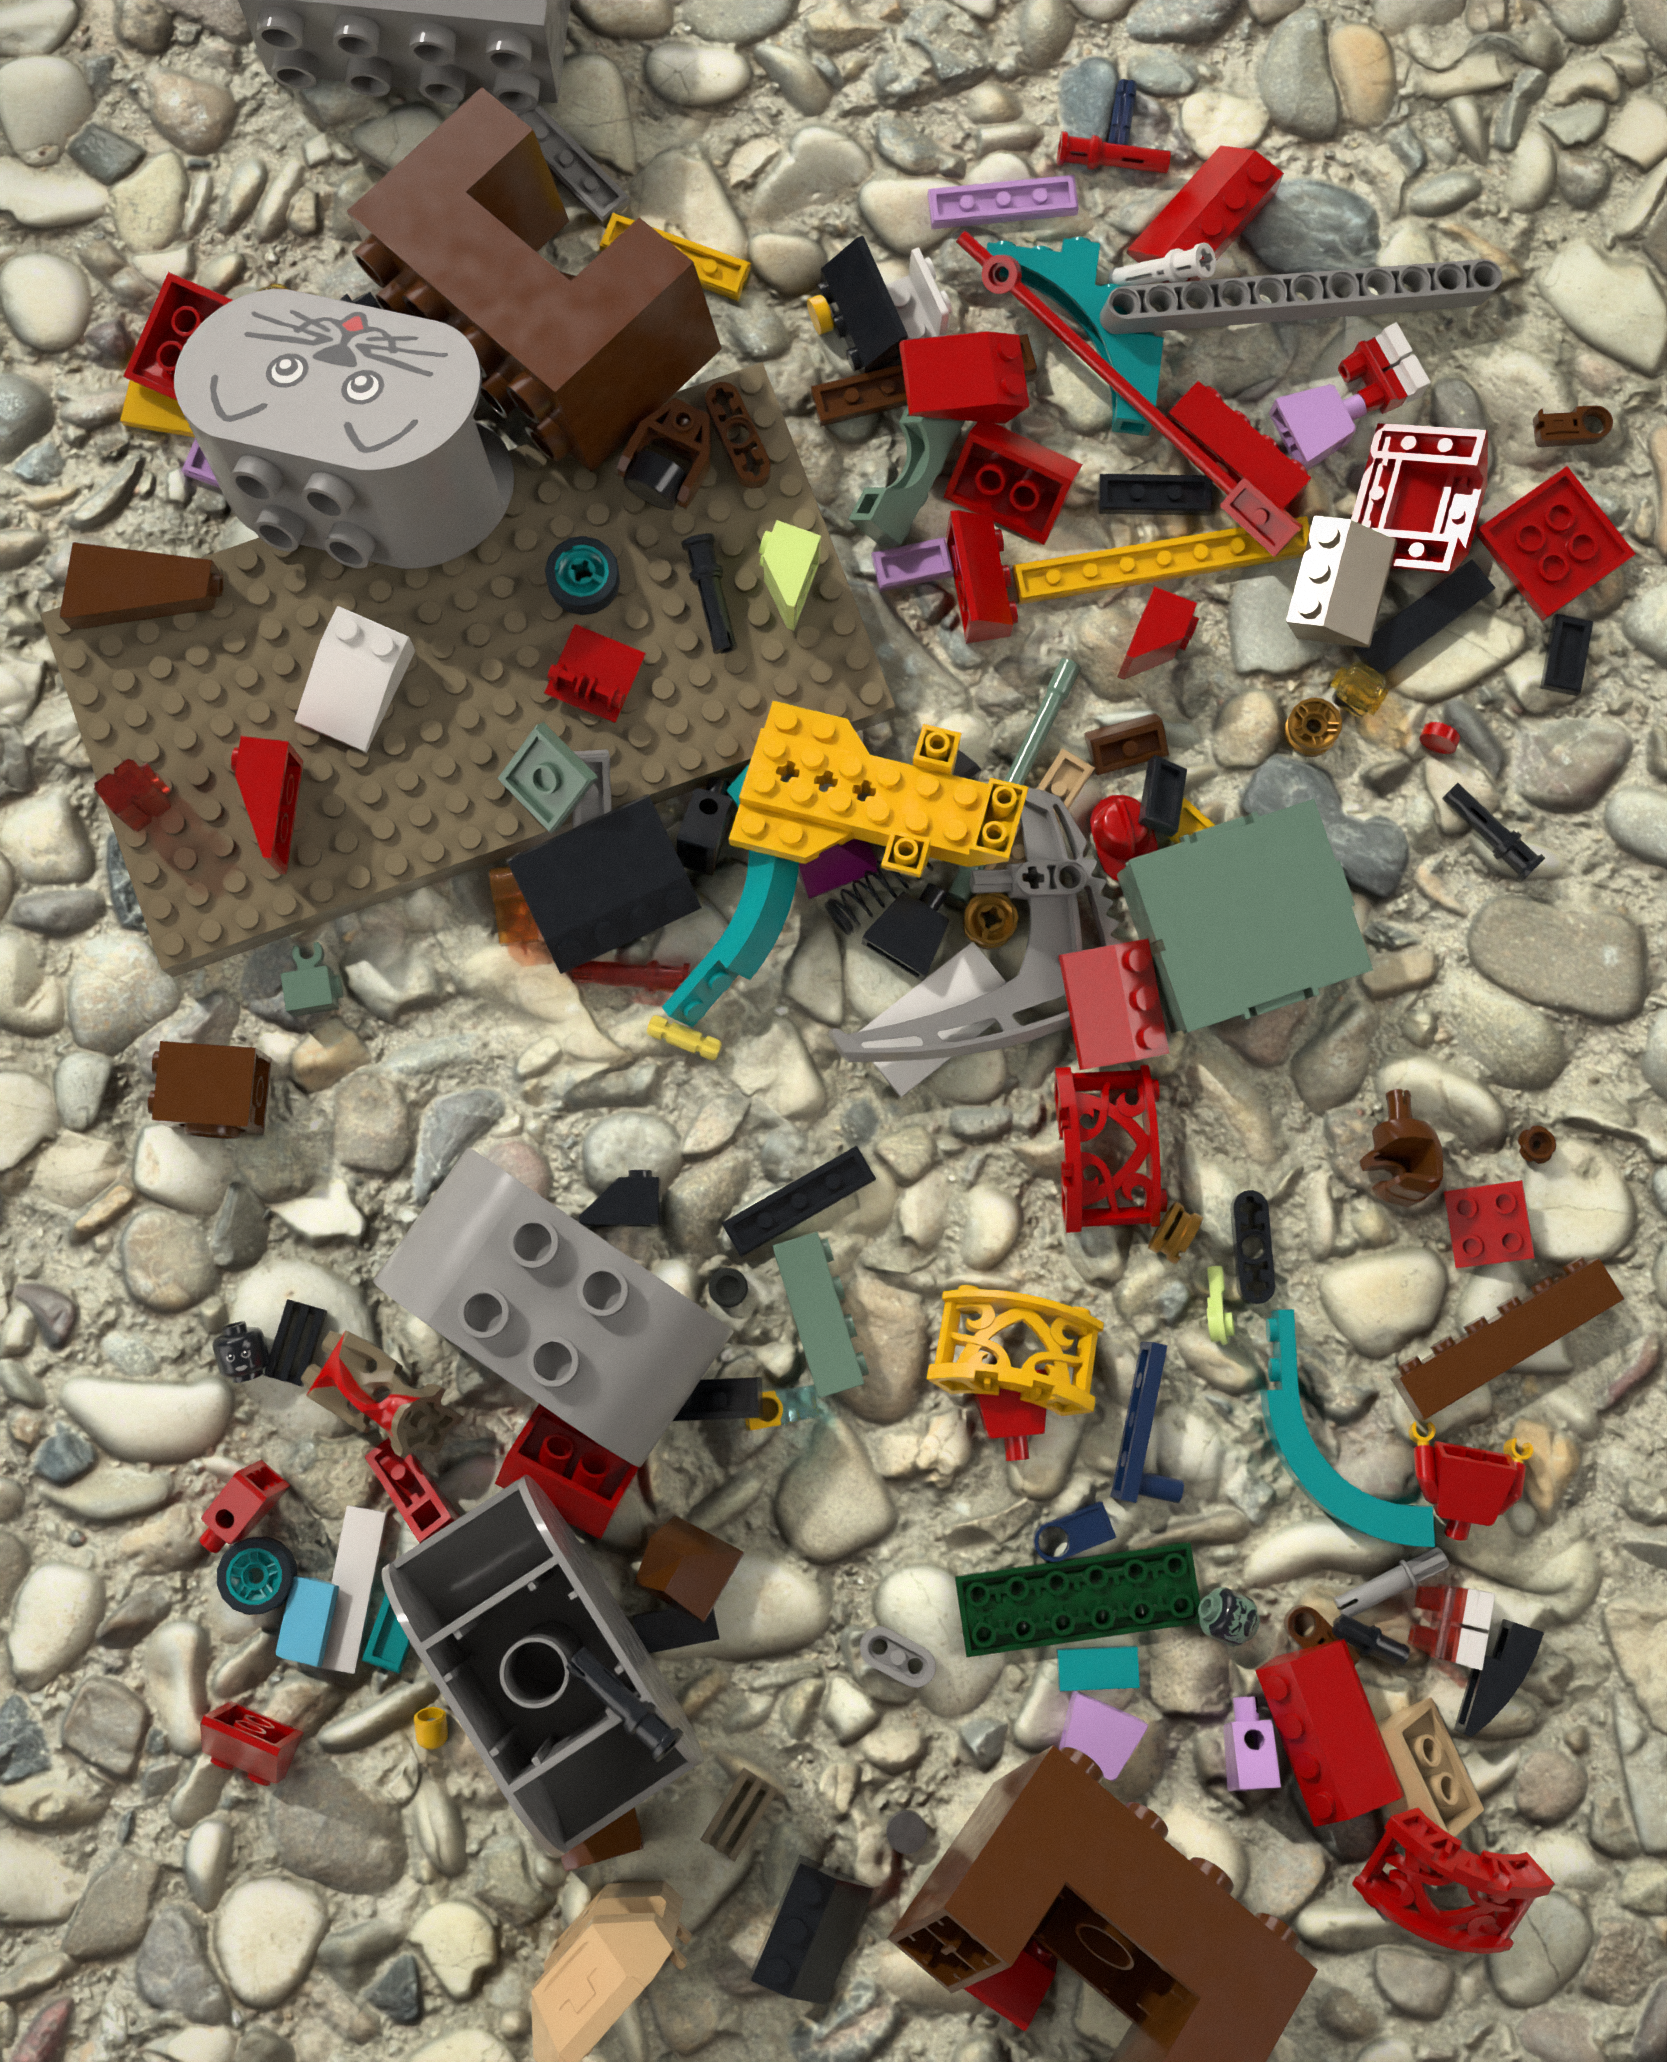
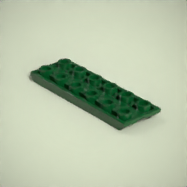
M1191 1542L954 1576L967 1658L1200 1623L1198 1614L1200 1598Z

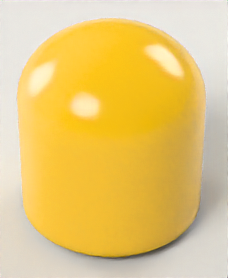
M428 1707L415 1714V1735L419 1746L428 1750L443 1746L448 1739L446 1712L438 1707ZM430 1718H435V1719H436V1720H433V1721H427V1720L430 1719Z

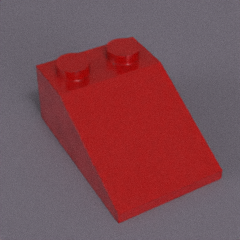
M168 272L123 377L177 401L174 389V374L184 345L205 319L233 300Z
M985 331L909 339L899 343L909 416L1006 424L1030 407L1018 334Z
M241 736L239 748L234 747L232 751L231 769L235 771V777L263 858L279 874L287 875L303 760L289 741Z
M232 1701L204 1715L200 1723L202 1752L212 1756L211 1763L227 1770H233L235 1766L249 1772L248 1779L264 1786H270L271 1782L278 1784L285 1778L304 1732Z

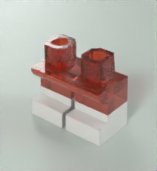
M1438 1583L1437 1587L1418 1586L1414 1601L1415 1607L1433 1611L1430 1627L1415 1623L1411 1624L1407 1640L1408 1644L1426 1651L1425 1654L1431 1657L1482 1670L1488 1634L1450 1624L1451 1622L1489 1630L1495 1594Z

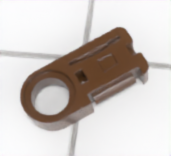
M1597 405L1577 406L1572 412L1544 414L1543 409H1540L1533 418L1535 444L1538 447L1597 444L1607 436L1613 427L1611 413L1606 408ZM1590 416L1598 418L1602 422L1603 431L1601 433L1589 432L1584 425L1585 418Z
M1297 1605L1292 1607L1285 1615V1631L1301 1649L1341 1640L1333 1635L1332 1626L1311 1607ZM1306 1612L1313 1617L1314 1628L1310 1634L1300 1636L1294 1631L1293 1620L1298 1614ZM1346 1642L1353 1663L1356 1665L1360 1659L1359 1654Z

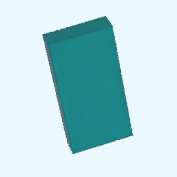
M385 1593L362 1661L400 1674L411 1643L402 1629Z
M1137 1646L1056 1649L1059 1691L1140 1688Z

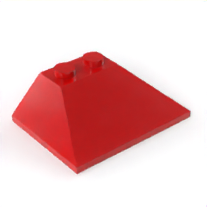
M1377 423L1351 520L1397 540L1391 568L1451 574L1469 555L1487 488V430Z

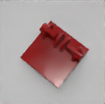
M575 624L557 665L552 664L548 671L547 679L550 680L544 694L616 723L646 653Z
M1523 1180L1444 1191L1456 1268L1535 1258Z

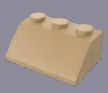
M1432 1697L1376 1722L1404 1793L1401 1799L1387 1804L1391 1816L1419 1807L1436 1825L1456 1837L1484 1811V1808Z

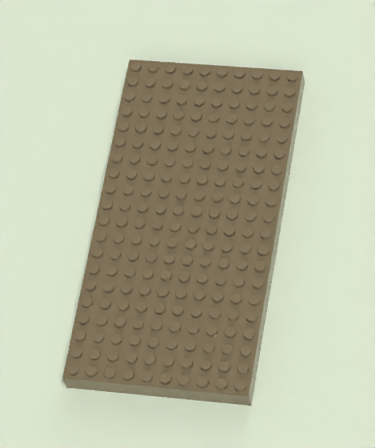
M763 362L678 391L662 405L664 406L672 399L677 398L708 414L705 396L709 387L717 382H728L734 385L743 400L770 460V478L760 488H747L739 482L711 419L710 470L687 509L677 504L673 510L660 509L643 501L624 485V478L618 476L617 466L632 435L593 472H590L570 453L566 454L558 463H555L532 442L509 450L514 469V486L510 503L499 524L476 547L445 563L424 568L404 569L369 561L368 565L364 568H352L335 560L326 550L299 544L295 551L287 552L278 550L260 538H256L201 557V559L212 560L221 572L220 574L224 576L223 594L221 597H216L215 609L78 630L70 629L59 617L61 607L40 614L162 971L171 977L179 976L516 855L571 830L572 818L570 814L559 830L550 833L497 779L534 727L542 722L572 751L608 749L610 758L611 808L614 810L649 794L655 805L694 791L695 788L705 787L711 777L727 779L740 774L751 761L760 730L765 727L773 701L846 718L856 732L894 719L895 703ZM718 395L715 405H722L727 419L732 416L729 409L730 399H725L723 395ZM737 426L729 430L727 437L732 443L742 444L748 439L749 433L745 428ZM651 443L645 448L647 451H652L671 460L682 468L687 475L692 468V463ZM749 451L744 454L747 460V470L745 473L751 471L754 476H758L762 465H754ZM776 520L821 535L820 563L794 631L786 627L764 582V567L759 566L762 555L759 553L762 538L766 530L773 531ZM712 533L715 535L716 542L713 544L717 563L723 567L724 571L723 577L720 579L721 587L738 646L736 650L724 654L713 653L700 593L697 585L690 581L689 573L692 569L688 553L682 549L681 545L683 540L698 534ZM587 536L596 538L607 545L617 559L621 581L617 596L608 607L598 613L588 615L570 613L559 606L549 592L545 574L548 556L558 544L572 537ZM585 570L579 571L576 574L577 581L580 582L581 578L586 576L591 578L590 573ZM337 606L409 636L416 650L367 753L294 721L320 641ZM575 624L646 653L616 723L544 694L550 680L547 679L548 671L552 664L557 665ZM241 736L289 741L303 760L287 875L279 874L263 858L235 777V771L231 769L232 751L234 747L239 748Z

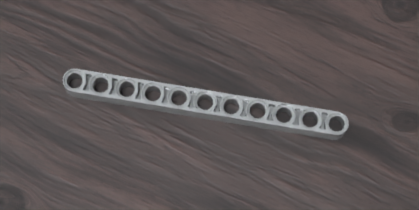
M1488 259L1122 286L1115 288L1110 293L1100 312V322L1103 328L1112 334H1128L1473 307L1483 304L1499 287L1502 281V271L1495 262ZM1475 279L1481 281L1484 287L1480 286ZM1440 282L1445 283L1449 290L1443 288ZM1404 284L1410 286L1414 292L1408 291ZM1368 287L1375 289L1378 295L1371 293ZM1332 290L1340 292L1343 298L1337 297ZM1296 292L1303 294L1307 301L1300 299ZM1260 295L1268 297L1272 304L1264 302ZM1223 298L1231 299L1236 307L1228 305ZM1187 300L1195 302L1200 309L1190 307ZM1150 303L1159 305L1164 312L1155 311ZM1113 306L1122 307L1127 312V315L1117 313Z

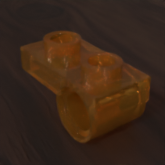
M510 867L491 868L489 870L490 886L495 904L500 946L539 942L538 926Z

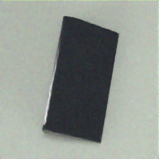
M674 1607L633 1615L635 1632L649 1653L720 1639L714 1607L705 1623Z

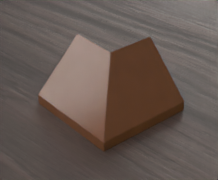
M674 1515L650 1537L634 1585L696 1620L705 1623L742 1559L744 1552Z

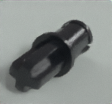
M1341 1614L1338 1618L1334 1619L1333 1635L1340 1639H1345L1349 1644L1359 1648L1362 1655L1366 1657L1373 1655L1396 1669H1401L1407 1662L1410 1648L1382 1634L1379 1627L1375 1625L1369 1627L1345 1614Z

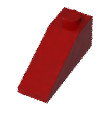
M388 1437L364 1456L419 1543H422L460 1518L454 1506L413 1452L405 1459L398 1456L392 1449L391 1440Z

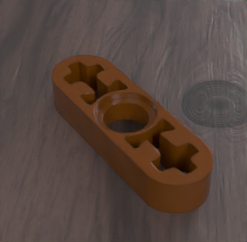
M717 382L710 386L706 392L707 412L739 482L747 488H760L768 482L771 475L769 457L737 388L728 382ZM718 395H723L725 399H730L729 409L732 416L727 419L722 405H715ZM737 426L745 428L749 433L748 439L742 444L732 443L727 437L731 428ZM749 451L754 465H762L758 476H754L751 471L745 473L747 470V460L744 454Z

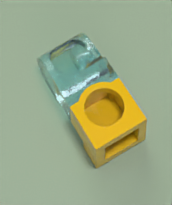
M815 1385L762 1392L763 1418L744 1419L746 1431L820 1417Z

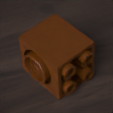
M160 1041L159 1051H155L152 1058V1073L156 1075L155 1090H151L148 1096V1113L152 1114V1121L171 1129H184L185 1134L192 1136L238 1139L241 1133L264 1135L272 1058L254 1047Z

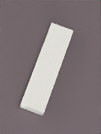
M351 1505L346 1507L332 1578V1584L339 1586V1592L323 1665L318 1668L352 1674L357 1673L388 1512Z

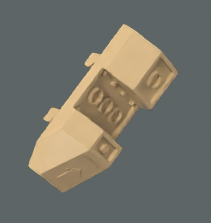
M665 1880L607 1883L551 1946L544 1962V1973L535 1982L531 1992L533 2058L536 2062H580L593 2051L595 2044L654 1979L668 1956L680 1971L686 1966L687 1959L674 1946L676 1935L685 1945L688 1944L692 1937V1934L679 1921L684 1898Z

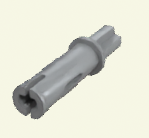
M1435 1547L1407 1562L1403 1559L1400 1560L1399 1566L1340 1596L1333 1597L1337 1608L1355 1600V1604L1340 1611V1614L1353 1617L1410 1588L1418 1589V1583L1446 1570L1449 1567V1563L1443 1551L1439 1547Z

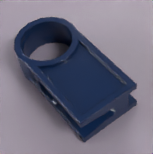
M1099 1501L1054 1520L1044 1522L1034 1532L1032 1541L1034 1549L1040 1557L1046 1561L1058 1562L1115 1539L1116 1535L1103 1502ZM1050 1526L1059 1527L1064 1530L1068 1539L1064 1552L1055 1557L1047 1556L1043 1553L1038 1543L1041 1532Z

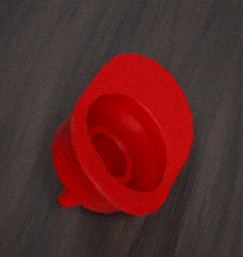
M1111 795L1101 800L1093 809L1090 818L1091 833L1100 864L1104 872L1118 882L1117 873L1126 867V862L1158 850L1154 830L1138 823L1141 803L1137 799L1126 795Z

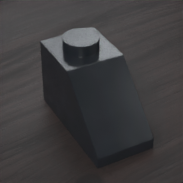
M629 1170L628 1177H618L579 1215V1223L588 1227H660V1178L652 1177L651 1170Z

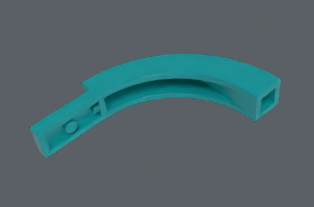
M749 764L727 789V792L734 799L738 808L740 805L739 795ZM749 850L746 882L736 912L715 946L662 1006L670 1018L693 1028L705 1016L706 1012L723 992L730 987L738 975L751 980L773 949L783 929L796 889L799 862Z
M1294 1309L1271 1311V1318L1266 1319V1337L1268 1342H1273L1274 1358L1268 1359V1376L1270 1382H1275V1390H1260V1397L1268 1435L1287 1473L1299 1489L1315 1505L1343 1525L1364 1535L1392 1543L1418 1547H1435L1433 1506L1400 1505L1373 1497L1340 1476L1322 1456L1310 1436L1300 1405Z

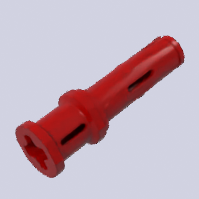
M1061 131L1056 164L1058 166H1063L1064 163L1086 165L1089 170L1097 169L1099 165L1167 174L1171 152L1169 150L1102 142V138H1099L1097 135H1092L1091 138L1069 136L1066 131Z

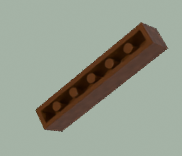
M1581 1256L1562 1267L1565 1272L1562 1276L1555 1280H1552L1550 1276L1541 1279L1529 1287L1532 1294L1522 1300H1519L1518 1296L1506 1300L1496 1307L1499 1313L1494 1317L1486 1320L1485 1316H1481L1465 1325L1463 1328L1466 1333L1459 1338L1453 1340L1451 1336H1448L1432 1345L1430 1348L1433 1353L1426 1358L1420 1360L1418 1356H1415L1397 1367L1400 1373L1392 1377L1391 1381L1415 1420H1426L1624 1300L1623 1295L1600 1258L1585 1260Z

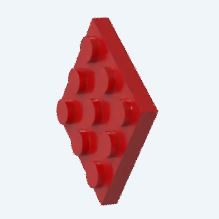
M1568 466L1487 521L1475 532L1476 536L1542 621L1549 618L1636 555Z

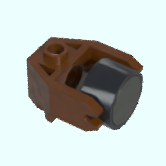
M674 398L640 421L617 466L618 476L624 478V485L634 495L660 509L673 510L676 504L687 509L710 470V415ZM651 443L692 463V468L688 475L671 460L652 451L645 450L646 446Z

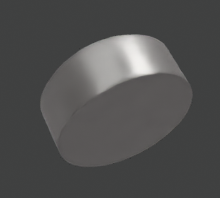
M912 1810L896 1812L887 1823V1839L892 1848L900 1853L910 1854L918 1851L924 1845L927 1838V1828L923 1818Z

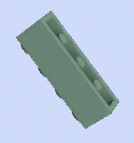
M814 1232L772 1245L818 1398L863 1385L862 1376L868 1375L869 1371L863 1352L855 1353L851 1338L856 1337L857 1332L851 1313L843 1316L839 1300L846 1297L840 1277L832 1278L827 1264L834 1261L828 1238L820 1240L818 1232Z

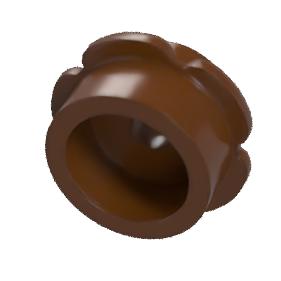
M1532 1126L1530 1130L1522 1131L1518 1137V1144L1521 1147L1519 1153L1528 1162L1545 1163L1551 1159L1553 1152L1556 1150L1555 1137L1543 1126ZM1535 1141L1540 1144L1538 1149L1533 1146Z

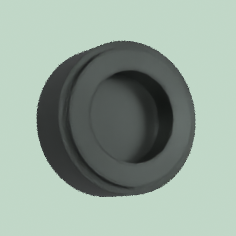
M734 1268L718 1270L709 1281V1294L713 1301L722 1307L731 1308L743 1302L748 1292L746 1278L740 1271Z

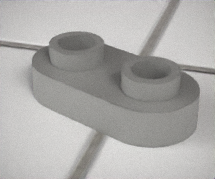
M884 1626L872 1627L863 1634L860 1640V1653L864 1661L871 1667L909 1687L915 1688L928 1684L934 1677L936 1663L930 1651L925 1647ZM877 1639H883L887 1643L886 1651L881 1654H877L872 1650V1644ZM912 1658H918L922 1661L923 1665L919 1672L913 1673L908 1670L907 1664Z

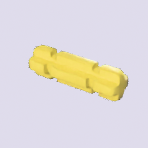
M653 1015L647 1027V1034L659 1040L664 1038L666 1043L694 1054L696 1051L700 1052V1056L709 1060H715L718 1057L722 1046L721 1041L710 1036L702 1037V1033L675 1022L669 1024L667 1019L657 1015Z

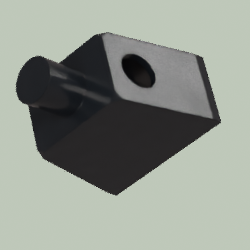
M932 883L927 884L918 899L903 891L865 932L861 944L920 981L925 980L949 923V919L946 916L937 912L948 894Z

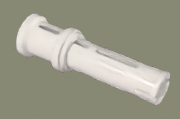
M1204 242L1196 244L1191 250L1183 251L1179 248L1170 250L1164 258L1123 267H1114L1109 272L1108 280L1109 284H1117L1122 287L1147 285L1166 280L1172 283L1186 282L1188 278L1194 276L1204 279L1214 274L1216 257L1212 247Z

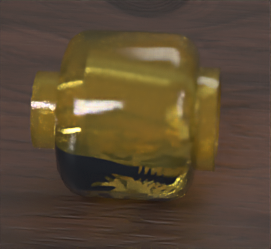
M1359 661L1351 664L1348 669L1341 666L1329 685L1335 689L1332 695L1333 703L1358 718H1363L1368 713L1374 716L1389 692V689L1385 688V676Z

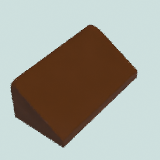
M1155 713L1084 733L1097 776L1148 762L1154 755L1161 758L1169 756L1163 720Z
M635 1807L561 1856L564 1872L643 1849L645 1843Z

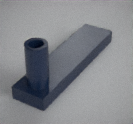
M1141 1341L1110 1497L1137 1503L1138 1495L1177 1504L1181 1501L1184 1491L1183 1480L1143 1471L1168 1345Z

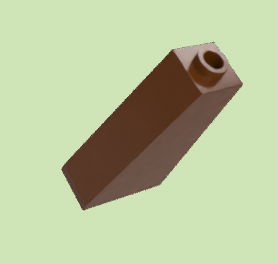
M73 542L59 617L70 629L78 630L215 609L216 597H221L223 594L224 576L220 574L221 572L214 562L209 559Z

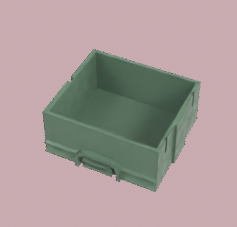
M1315 799L1260 817L1256 811L1246 817L1242 816L1194 832L1190 836L1188 834L1179 838L1181 843L1130 859L1129 862H1126V867L1117 873L1139 940L1149 939L1159 998L1171 1034L1181 1030L1184 1034L1239 1015L1241 1020H1246L1320 995L1319 988L1373 970L1352 909L1355 903L1340 861L1336 862Z

